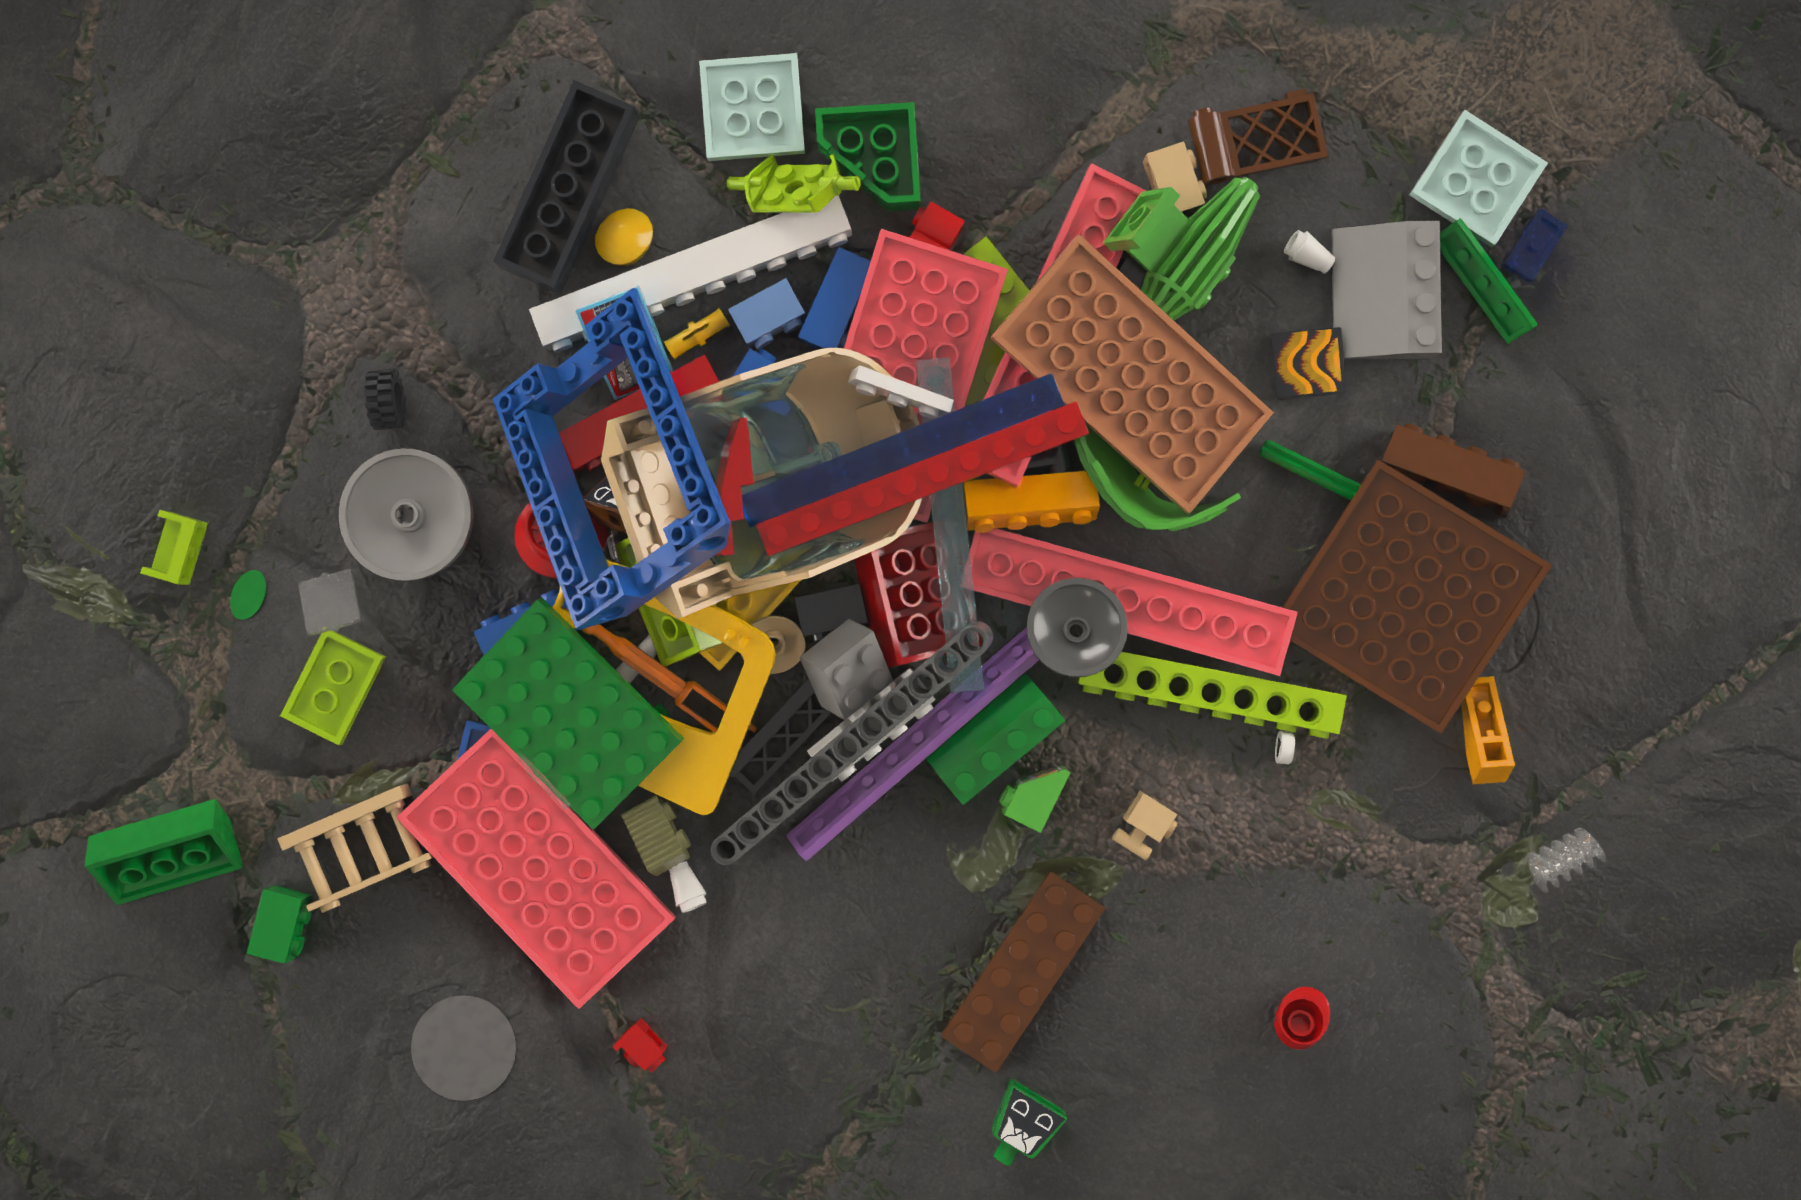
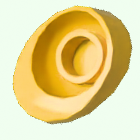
M629 208L618 210L610 214L600 224L595 235L597 252L604 260L618 266L634 264L644 256L651 246L653 226L648 216L641 211Z

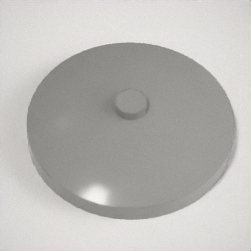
M393 449L368 459L348 480L342 492L339 505L341 534L354 558L366 569L379 576L401 581L429 578L449 567L466 547L474 520L471 495L460 474L443 459L416 449Z

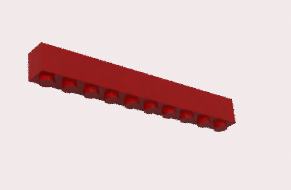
M1076 401L756 524L768 556H773L1088 435L1089 431Z

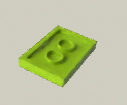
M324 628L280 716L337 745H343L386 656L330 628Z

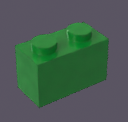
M276 885L263 889L246 954L284 964L299 956L305 938L301 936L304 924L309 922L312 911L308 912L306 905L310 904L312 895Z

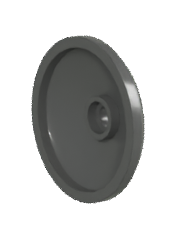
M1069 578L1053 583L1037 596L1028 614L1027 636L1033 653L1043 665L1063 676L1087 677L1105 670L1118 658L1127 638V617L1121 602L1107 587L1090 579ZM1079 627L1082 630V635L1080 637H1073L1070 634L1071 628Z

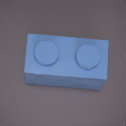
M786 278L728 309L749 349L754 346L760 349L774 341L772 336L782 331H785L786 334L800 328L803 325L802 320L806 319L805 312Z

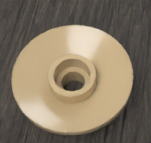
M768 616L750 624L764 632L769 638H777L775 641H771L774 645L776 656L770 674L785 672L793 668L800 661L799 657L805 652V637H803L802 630L796 623L784 617Z

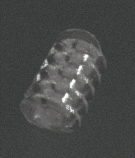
M1578 827L1573 831V835L1564 834L1562 842L1553 840L1550 843V848L1547 846L1540 847L1539 855L1535 852L1528 853L1527 862L1534 881L1543 892L1547 893V881L1557 888L1560 886L1557 876L1561 875L1565 880L1570 881L1572 879L1570 869H1573L1578 875H1582V863L1593 869L1595 868L1593 857L1596 856L1602 863H1605L1606 857L1595 838L1585 829Z

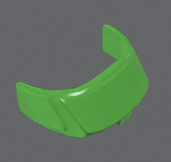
M1087 426L1088 435L1074 440L1080 461L1102 498L1126 522L1137 528L1177 531L1192 527L1215 518L1225 512L1228 505L1241 498L1240 494L1237 493L1214 503L1196 506L1190 514H1187L1176 504L1158 498L1148 487L1146 491L1139 489L1143 482L1139 487H1136L1133 483L1139 475L1133 466L1089 426Z

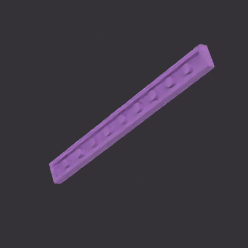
M1027 627L786 835L798 854L805 861L809 860L1039 661L1030 647Z

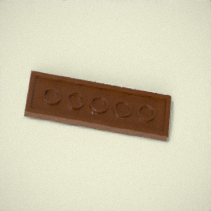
M1049 871L941 1033V1037L997 1073L1106 908L1052 871Z

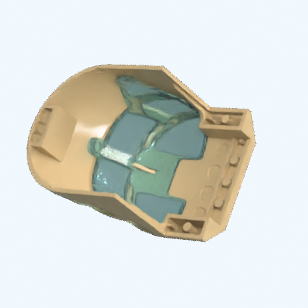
M823 348L736 375L680 397L714 483H716L721 453L731 423L738 418L747 417L754 485L741 488L744 520L731 522L735 554L711 557L655 596L673 615L681 618L735 595L813 577L893 542L908 528L919 509L922 499L773 556H768L756 524L926 459L923 434L912 406L907 405L906 408L892 405L887 402L888 397L877 393L875 396L864 395L855 390V385L847 383L851 370L859 365L892 377L883 367L867 356L849 349ZM648 408L607 421L601 457L603 468L637 563L668 542L663 528L677 518L683 519L691 513L687 509Z

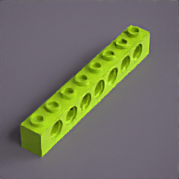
M1121 652L1113 662L1121 670V677L1117 682L1109 683L1104 677L1105 670L1092 676L1078 677L1076 680L1077 684L1084 685L1083 692L1102 695L1103 689L1116 691L1115 698L1134 701L1135 695L1148 697L1147 704L1166 708L1168 701L1180 703L1179 710L1199 714L1200 708L1213 710V717L1231 720L1232 714L1245 716L1244 723L1264 726L1265 720L1277 722L1276 729L1295 733L1297 726L1309 728V735L1326 739L1329 738V733L1340 734L1347 695L1125 652ZM1147 670L1153 676V683L1148 689H1141L1137 684V676L1140 672ZM1180 677L1185 682V690L1182 694L1175 696L1171 693L1169 684L1173 678ZM1208 683L1214 684L1217 688V696L1210 702L1205 701L1202 697V689ZM1244 689L1249 694V702L1245 707L1239 708L1235 704L1234 697L1239 690ZM1272 696H1277L1281 700V709L1276 714H1271L1267 709V702ZM1305 702H1309L1314 709L1312 717L1308 720H1303L1299 713L1301 705Z

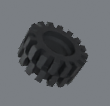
M396 369L367 371V374H365L366 381H364V397L366 398L365 408L368 410L367 418L370 419V426H373L374 430L404 427V422L406 421L404 402H406V397L403 394L405 390L404 385H401L402 378L399 376V371Z

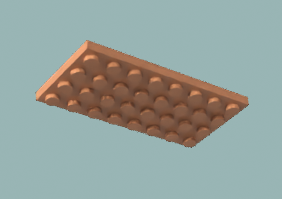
M1080 234L1074 237L990 337L992 341L1064 405L1077 401L1086 425L1187 514L1193 511L1274 413Z

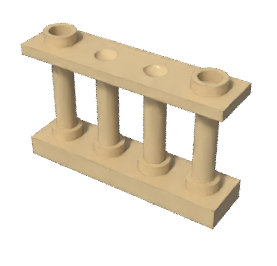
M408 783L277 838L282 851L294 847L296 852H300L320 900L306 905L308 912L318 907L321 913L341 905L339 898L408 868L411 869L412 873H416L431 866L429 859L433 858V856L429 852L423 855L417 839L396 818L404 811L403 806H405V802L403 799L413 795ZM385 808L387 813H391L410 858V861L394 868L373 822V819H375L373 812ZM352 821L355 822L356 826L360 825L380 871V874L364 881L360 876L342 834L345 832L343 825ZM322 834L325 835L326 839L330 838L350 887L334 894L331 892L312 847L315 845L313 838Z

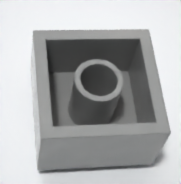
M851 619L846 620L799 657L821 707L844 720L893 682L874 632Z

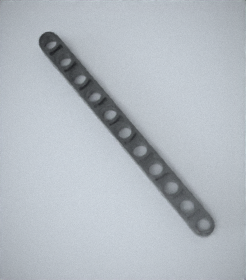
M980 621L967 625L718 836L710 849L713 859L721 865H730L737 861L980 657L992 644L993 632L986 623ZM970 631L979 632L984 640L983 646L975 647L971 645L968 641V633ZM944 653H951L956 656L958 660L956 668H949L944 664L942 658ZM924 674L930 677L932 689L926 690L920 687L917 680L918 675ZM893 696L904 698L907 703V709L898 710L893 705ZM868 717H875L880 720L882 730H872L868 725ZM844 738H850L855 741L857 745L856 752L848 751L843 744ZM819 759L828 760L832 765V772L823 771L819 766ZM799 779L806 783L807 793L800 792L796 788L795 780ZM771 800H776L782 804L783 813L773 810ZM748 820L754 821L758 825L759 833L752 832L748 828ZM725 840L730 841L734 845L735 853L726 850L724 847Z

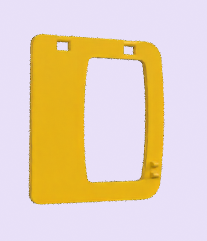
M606 560V561H607V564H608V567H610V566H612V565L623 566V565H620V564H617V563H614V562H611V561ZM560 587L552 608L575 629L569 609L563 607L565 598ZM654 597L646 602L645 605L705 632L741 653L744 657L743 668L716 732L695 728L661 715L684 740L638 785L695 813L708 815L717 807L774 666L775 649L773 643L764 632L715 605H710L687 616L677 618Z

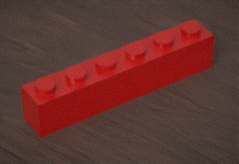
M705 354L670 373L680 397L720 382ZM641 389L559 433L576 480L578 479L576 474L588 468L589 472L603 466L601 457L607 421L648 408ZM723 389L722 394L716 397L726 394L725 390ZM685 409L688 419L693 417L692 412L697 409Z

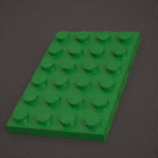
M542 597L531 605L452 689L593 830L684 740Z

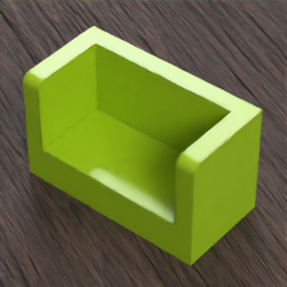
M159 510L158 517L166 519L152 568L142 567L140 573L175 584L190 585L208 523L177 513Z

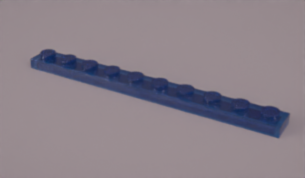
M1050 373L742 495L743 512L748 525L751 528L768 519L1061 407L1065 404L1054 375Z

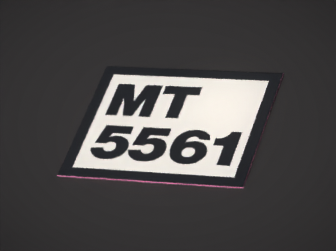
M611 531L607 534V546L611 562L619 564Z

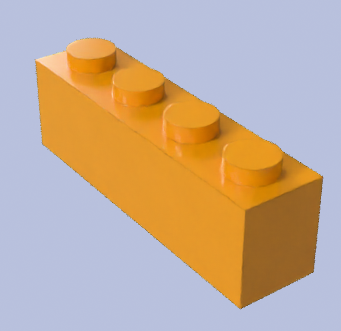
M1086 471L1022 476L1017 487L997 478L969 480L963 482L961 495L966 531L975 530L978 533L1006 527L1010 530H1019L1030 525L1053 527L1059 523L1073 522L1079 525L1087 524L1097 519L1100 508L1098 490Z

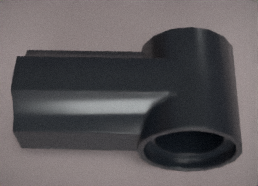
M1070 442L1031 456L1023 476L1074 472Z

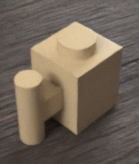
M1139 791L1123 816V819L1133 825L1134 828L1130 834L1118 828L1112 840L1142 859L1147 860L1152 849L1142 843L1145 837L1149 835L1158 842H1161L1163 837L1168 839L1177 826V822L1174 819L1178 814Z

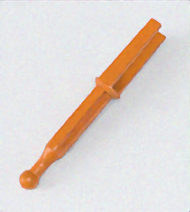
M600 624L581 629L585 634L597 637L609 647L613 655L673 697L675 706L710 732L718 730L717 727L682 702L693 688L725 712L727 705L695 681L685 682L632 642L611 633ZM750 723L748 729L755 733L758 727Z

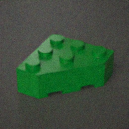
M914 102L815 108L818 150L823 156L832 162L830 155L834 154L839 169L846 176H859L860 188L887 212L919 210L921 199Z

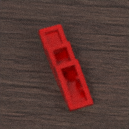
M747 417L738 418L731 423L721 453L715 483L730 523L744 520L741 488L754 485ZM732 524L730 525L727 546L713 557L735 554Z

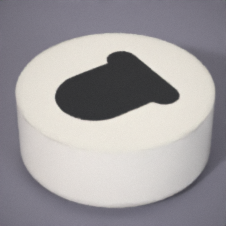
M1279 731L1275 746L1276 763L1289 765L1294 756L1295 736L1293 732Z

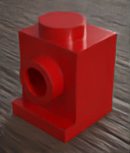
M639 1018L612 1046L616 1052L622 1047L625 1050V1058L632 1066L636 1068L640 1066L644 1071L648 1069L651 1073L666 1059L662 1054L666 1050L667 1044L642 1018Z

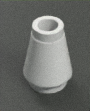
M1297 230L1291 236L1284 249V253L1289 255V260L1321 271L1324 274L1335 261V256L1330 254L1308 231L1303 233Z
M687 861L669 869L676 907L680 906L682 913L694 910L707 903L704 897L707 893Z

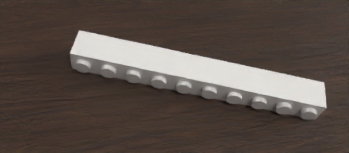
M836 195L820 212L780 213L530 308L529 311L543 347L548 351L554 350L555 353L562 352L573 346L572 342L584 338L585 341H588L575 310L577 308L640 286L650 314L654 317L665 311L663 307L674 303L677 306L688 304L695 300V295L705 291L707 294L717 293L725 289V284L737 280L738 283L746 282L756 277L755 272L768 268V271H774L787 265L786 261L798 256L799 260L815 255L817 253L816 249L829 245L830 248L843 245L848 241L847 237L852 236L851 227L839 195Z

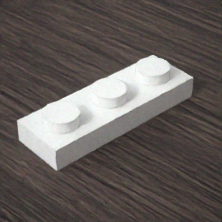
M860 365L851 370L847 382L855 385V390L868 396H875L876 393L888 397L887 402L902 408H906L907 405L919 409L918 413L932 419H937L938 416L941 417L950 413L954 401L953 399Z

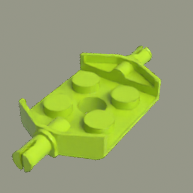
M834 154L830 155L832 161L830 165H778L774 155H770L755 167L749 175L745 177L730 176L727 179V187L730 191L745 190L746 200L752 212L817 213L836 195H840L842 190L858 191L861 182L859 176H841Z

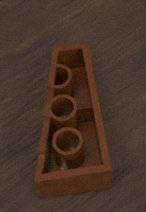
M1406 423L1404 427L1396 426L1383 457V463L1416 482L1426 483V480L1429 479L1433 481L1432 487L1445 494L1457 495L1460 492L1464 494V498L1468 500L1469 504L1479 508L1482 506L1489 507V505L1497 508L1496 515L1503 518L1507 517L1526 472L1520 469L1521 465L1518 462L1507 458H1501L1500 461L1487 457L1488 452L1473 446H1469L1468 450L1455 445V440L1443 435H1437L1436 438L1425 435L1422 428L1413 424Z

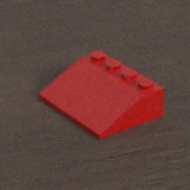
M952 518L908 527L893 542L854 559L870 629L875 634L888 668L930 658L967 625L977 622L970 591L960 587L964 566ZM970 631L968 633L970 644L975 647L981 646L982 642L979 632Z

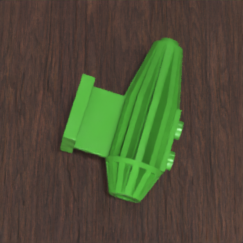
M1234 178L1189 219L1174 206L1180 195L1172 187L1141 192L1103 244L1112 252L1125 250L1147 270L1141 291L1174 321L1192 310L1203 308L1210 301L1212 296L1210 293L1215 286L1229 275L1231 271L1229 267L1236 259L1233 256L1260 198L1257 191L1258 186L1249 178Z

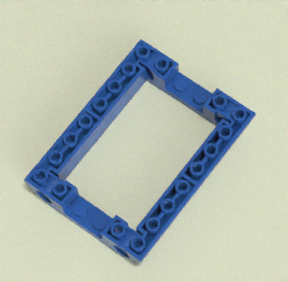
M634 288L626 292L585 325L590 342L559 367L553 368L537 363L493 398L575 629H584L628 616L727 546L731 523L638 291ZM627 358L632 366L687 509L691 511L683 519L677 518L663 528L668 542L631 568L619 565L608 567L553 419V415Z

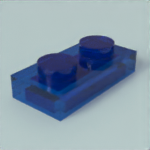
M1538 209L1502 266L1528 283L1532 282L1568 225L1545 210Z

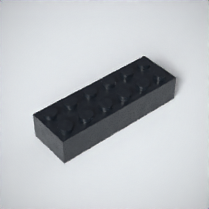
M573 80L493 260L501 269L555 293L562 294L640 118L634 106Z

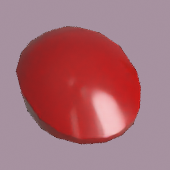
M1298 987L1290 991L1282 999L1276 1011L1274 1026L1277 1036L1285 1045L1295 1050H1304L1314 1046L1322 1038L1330 1021V1007L1326 996L1312 987Z

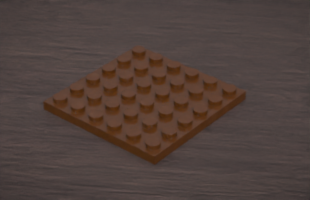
M1376 460L1282 608L1298 612L1290 641L1442 734L1552 567V564L1382 461Z

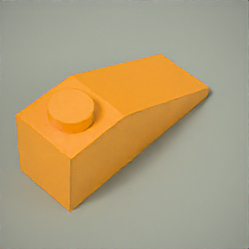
M1494 676L1478 677L1462 702L1466 757L1472 783L1506 782L1515 767L1495 679Z

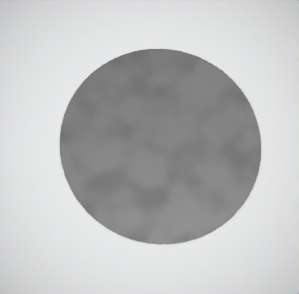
M462 995L444 999L424 1013L413 1033L411 1054L414 1067L426 1086L445 1098L467 1101L490 1094L505 1081L515 1060L516 1042L508 1019L496 1006L478 997Z

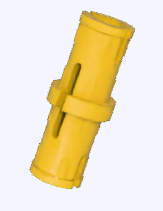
M718 308L700 321L688 323V328L663 342L675 360L694 346L706 344V339L729 327L730 324L720 308Z

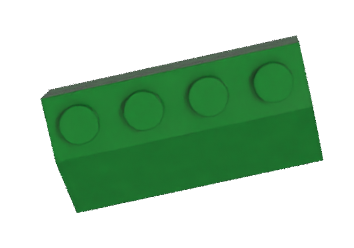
M1023 673L925 759L961 804L964 805L1066 720L1026 673Z
M213 799L89 836L84 866L116 905H120L242 869L243 863L230 818L217 800Z

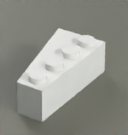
M907 669L856 712L807 750L809 755L813 757L910 675L913 672L912 669ZM917 678L919 686L927 690L920 679ZM893 696V705L898 710H906L907 703L905 699L901 696ZM932 696L841 772L837 776L842 782L857 770L854 764L864 757L868 761L880 752L882 748L879 744L890 737L894 740L908 729L905 724L914 716L919 720L934 708L931 703L935 701V698ZM868 717L869 727L874 731H881L882 724L880 720L875 717ZM844 738L843 744L848 751L856 752L857 745L855 741L850 738ZM819 759L821 769L825 772H832L831 763L826 759Z

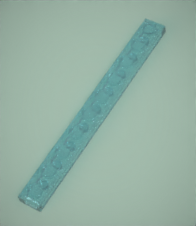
M950 358L916 361L919 387L954 400ZM954 401L950 413L938 416L937 419L922 416L926 459L959 447ZM963 483L930 495L946 643L967 625L977 622ZM970 631L968 633V641L975 647H980L979 635L976 631ZM947 653L948 667L956 668L958 666L956 656ZM981 656L950 681L951 693L984 690Z

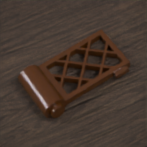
M1306 89L1287 92L1285 94L1286 99L1240 109L1218 112L1212 111L1211 107L1194 111L1193 117L1188 120L1201 180L1204 185H1215L1237 177L1326 159L1328 152L1314 93L1306 94ZM1306 104L1309 118L1304 125L1289 115L1294 106ZM1287 108L1286 112L1280 109ZM1270 111L1281 118L1274 131L1258 122L1263 112ZM1257 114L1254 119L1249 116V115ZM1240 118L1250 125L1243 138L1231 131L1230 119ZM1284 122L1289 123L1300 131L1293 144L1277 134ZM1253 128L1269 137L1262 151L1246 141ZM1304 134L1315 140L1317 152L1307 154L1296 147ZM1273 140L1288 149L1284 159L1275 160L1266 154ZM1234 141L1238 143L1237 148H1235ZM1242 147L1258 156L1252 166L1240 168L1237 154ZM1292 153L1297 155L1296 157L1289 158ZM1261 159L1264 160L1265 162H1267V163L1259 164V162L1261 161Z

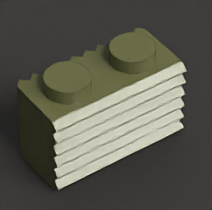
M654 796L621 814L649 873L658 876L690 858L687 848L691 847L690 841L683 829L677 830L673 822L677 815L668 800L664 802L658 796Z

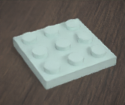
M797 53L699 61L706 156L708 161L769 157L770 155L805 154Z
M1464 110L1409 195L1452 223L1461 218L1475 238L1492 248L1500 239L1548 162Z

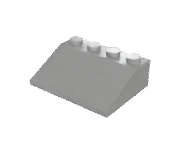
M1403 221L1332 229V255L1335 256V261L1332 265L1333 328L1341 327L1344 360L1431 359L1442 353L1440 221Z

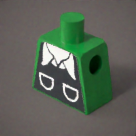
M1011 1078L991 1128L993 1136L1001 1140L993 1156L1006 1166L1012 1164L1018 1152L1031 1159L1035 1158L1067 1120L1065 1110Z

